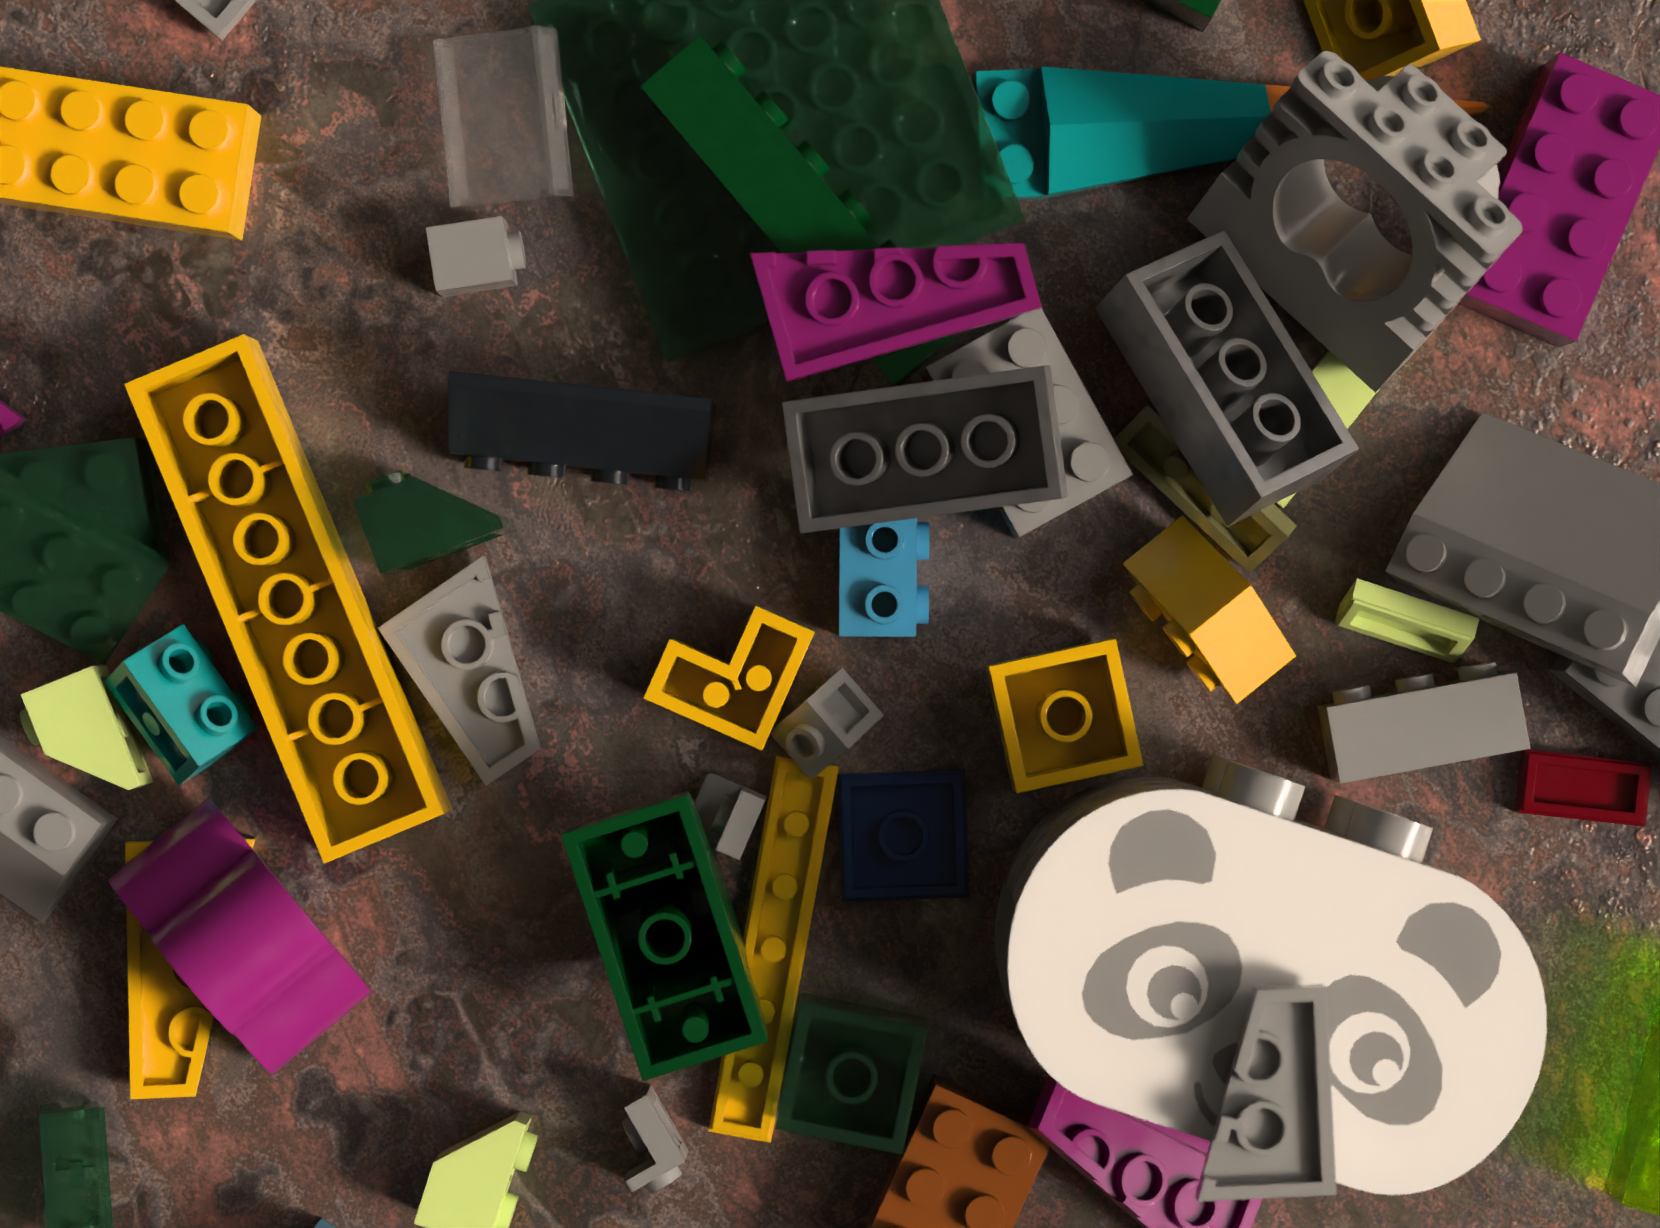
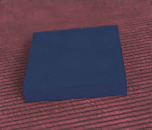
M964 769L838 773L842 902L969 897Z

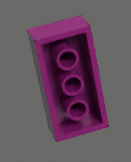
M1561 52L1543 65L1509 143L1507 153L1503 157L1498 169L1500 177L1498 200L1520 221L1522 232L1482 275L1480 280L1465 294L1458 303L1459 305L1557 347L1577 341L1660 149L1659 94Z

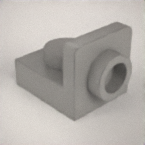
M841 668L801 705L771 730V734L809 778H814L855 744L884 714L849 674Z
M709 773L694 804L706 837H709L712 843L718 845L716 850L740 860L767 796L715 773Z
M650 1085L629 1097L624 1107L628 1117L622 1120V1124L627 1136L639 1153L648 1150L652 1158L627 1172L623 1182L629 1193L644 1185L649 1193H653L676 1180L682 1175L678 1166L685 1162L689 1152L656 1092Z

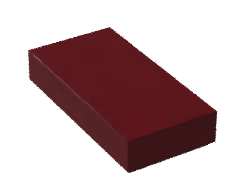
M1529 749L1521 750L1514 812L1645 827L1652 763Z

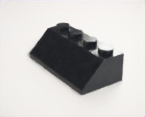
M449 371V453L465 456L464 468L502 472L503 460L528 463L527 475L565 479L566 468L570 467L592 470L591 482L629 486L630 474L654 476L655 489L692 492L693 481L708 482L716 407L710 398Z

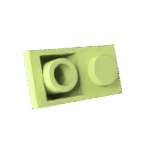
M519 1111L441 1151L433 1162L414 1224L425 1228H509L519 1196L508 1193V1189L515 1169L523 1172L527 1171L538 1135L527 1132L532 1114Z

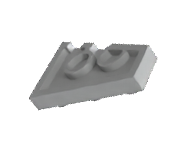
M486 556L480 557L378 627L387 643L486 786L541 749Z
M1323 984L1254 987L1195 1198L1200 1202L1336 1195L1327 987Z

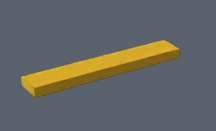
M776 755L743 937L747 963L762 1009L768 1042L722 1056L708 1132L771 1143L839 766L829 765L814 778H809L791 757Z

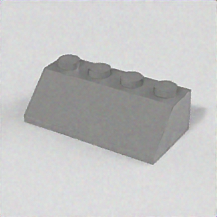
M0 735V894L43 923L47 920L118 818Z

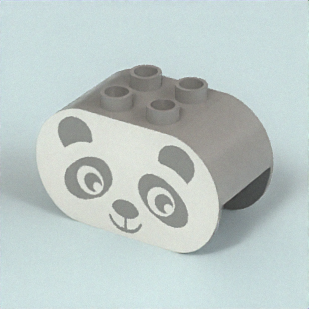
M1212 755L1202 787L1172 777L1158 775L1118 778L1094 785L1075 794L1048 813L1032 829L1010 863L999 895L994 932L996 964L1005 997L1016 1017L1020 1031L1029 1049L1051 1077L1077 1096L1095 1104L1210 1141L1253 988L1323 984L1327 987L1336 1183L1361 1191L1385 1195L1412 1194L1433 1189L1454 1180L1479 1164L1500 1144L1522 1114L1539 1076L1547 1035V1010L1539 970L1531 950L1519 929L1488 895L1463 878L1423 861L1433 830L1432 827L1337 795L1334 796L1325 826L1321 827L1295 818L1305 789L1304 785Z

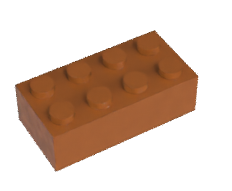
M933 1074L863 1228H1013L1050 1147L1027 1128L1030 1117Z

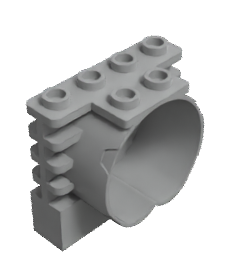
M1331 51L1321 52L1300 70L1292 81V86L1279 98L1274 105V110L1261 122L1253 138L1240 150L1235 162L1219 175L1187 218L1207 238L1225 230L1257 284L1375 393L1410 359L1465 294L1480 280L1482 275L1522 232L1520 221L1498 200L1500 177L1497 164L1506 155L1507 150L1490 134L1487 128L1475 121L1447 96L1435 81L1425 76L1412 64H1408L1396 76H1380L1376 79L1365 81L1350 64L1344 62L1337 54ZM1324 159L1344 162L1359 168L1377 180L1391 194L1401 208L1409 226L1412 239V255L1393 247L1378 231L1370 213L1354 209L1334 192L1326 176Z

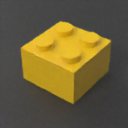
M1108 638L985 665L1012 789L1016 793L1144 766L1116 639Z

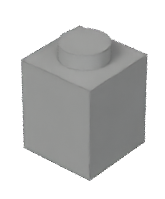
M503 216L426 227L435 291L442 297L518 286L516 270L526 268L522 235L520 230L510 232L509 223Z

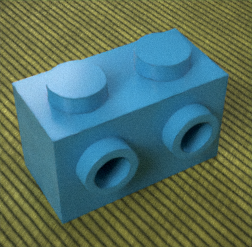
M917 518L840 528L839 636L916 637V624L929 623V586H917V560H929V522H917Z

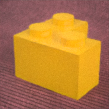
M1183 515L1123 563L1137 584L1136 587L1129 591V594L1151 621L1154 622L1161 615L1168 621L1162 627L1163 631L1186 658L1192 653L1194 654L1186 664L1209 692L1220 686L1238 704L1296 657L1251 584Z
M755 606L730 663L674 638L669 639L644 699L762 751L815 631L759 606Z

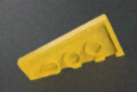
M256 837L244 838L253 848ZM126 841L125 864L153 841ZM126 906L130 1099L196 1097L214 1016L173 969L153 943L149 933Z

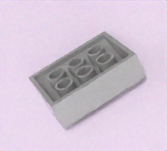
M1482 412L1414 511L1385 572L1403 587L1637 687L1660 638V484Z

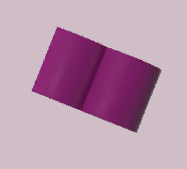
M209 796L107 879L116 894L149 933L153 943L213 1016L232 1035H235L271 1075L278 1072L373 992Z

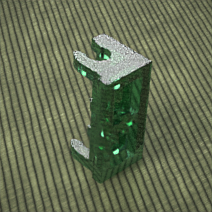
M85 1101L83 1105L62 1107L59 1103L40 1105L38 1115L47 1228H113L105 1106H99L98 1101Z

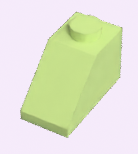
M107 665L88 667L21 694L26 709L20 711L22 726L30 742L34 746L40 744L45 755L126 790L143 787L154 782L126 712L104 683L111 675Z

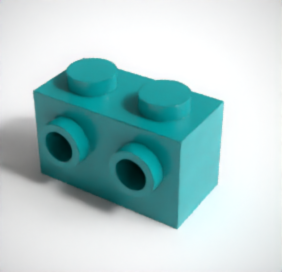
M184 624L125 659L104 681L178 786L237 749L258 729L252 720L251 709L247 701L240 693L229 688L216 670L213 656L208 647L201 640L193 638Z

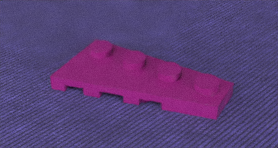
M1024 243L904 249L876 248L874 250L852 251L824 250L799 253H750L785 378L788 382L1042 309Z
M1048 1075L1027 1128L1142 1227H1252L1262 1199L1198 1202L1195 1198L1210 1141L1090 1102L1064 1088L1053 1077Z

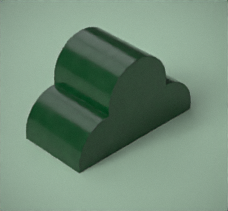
M689 791L561 831V838L642 1081L768 1042L762 1009L747 963L744 941L731 896L714 847L709 837H706L698 811Z

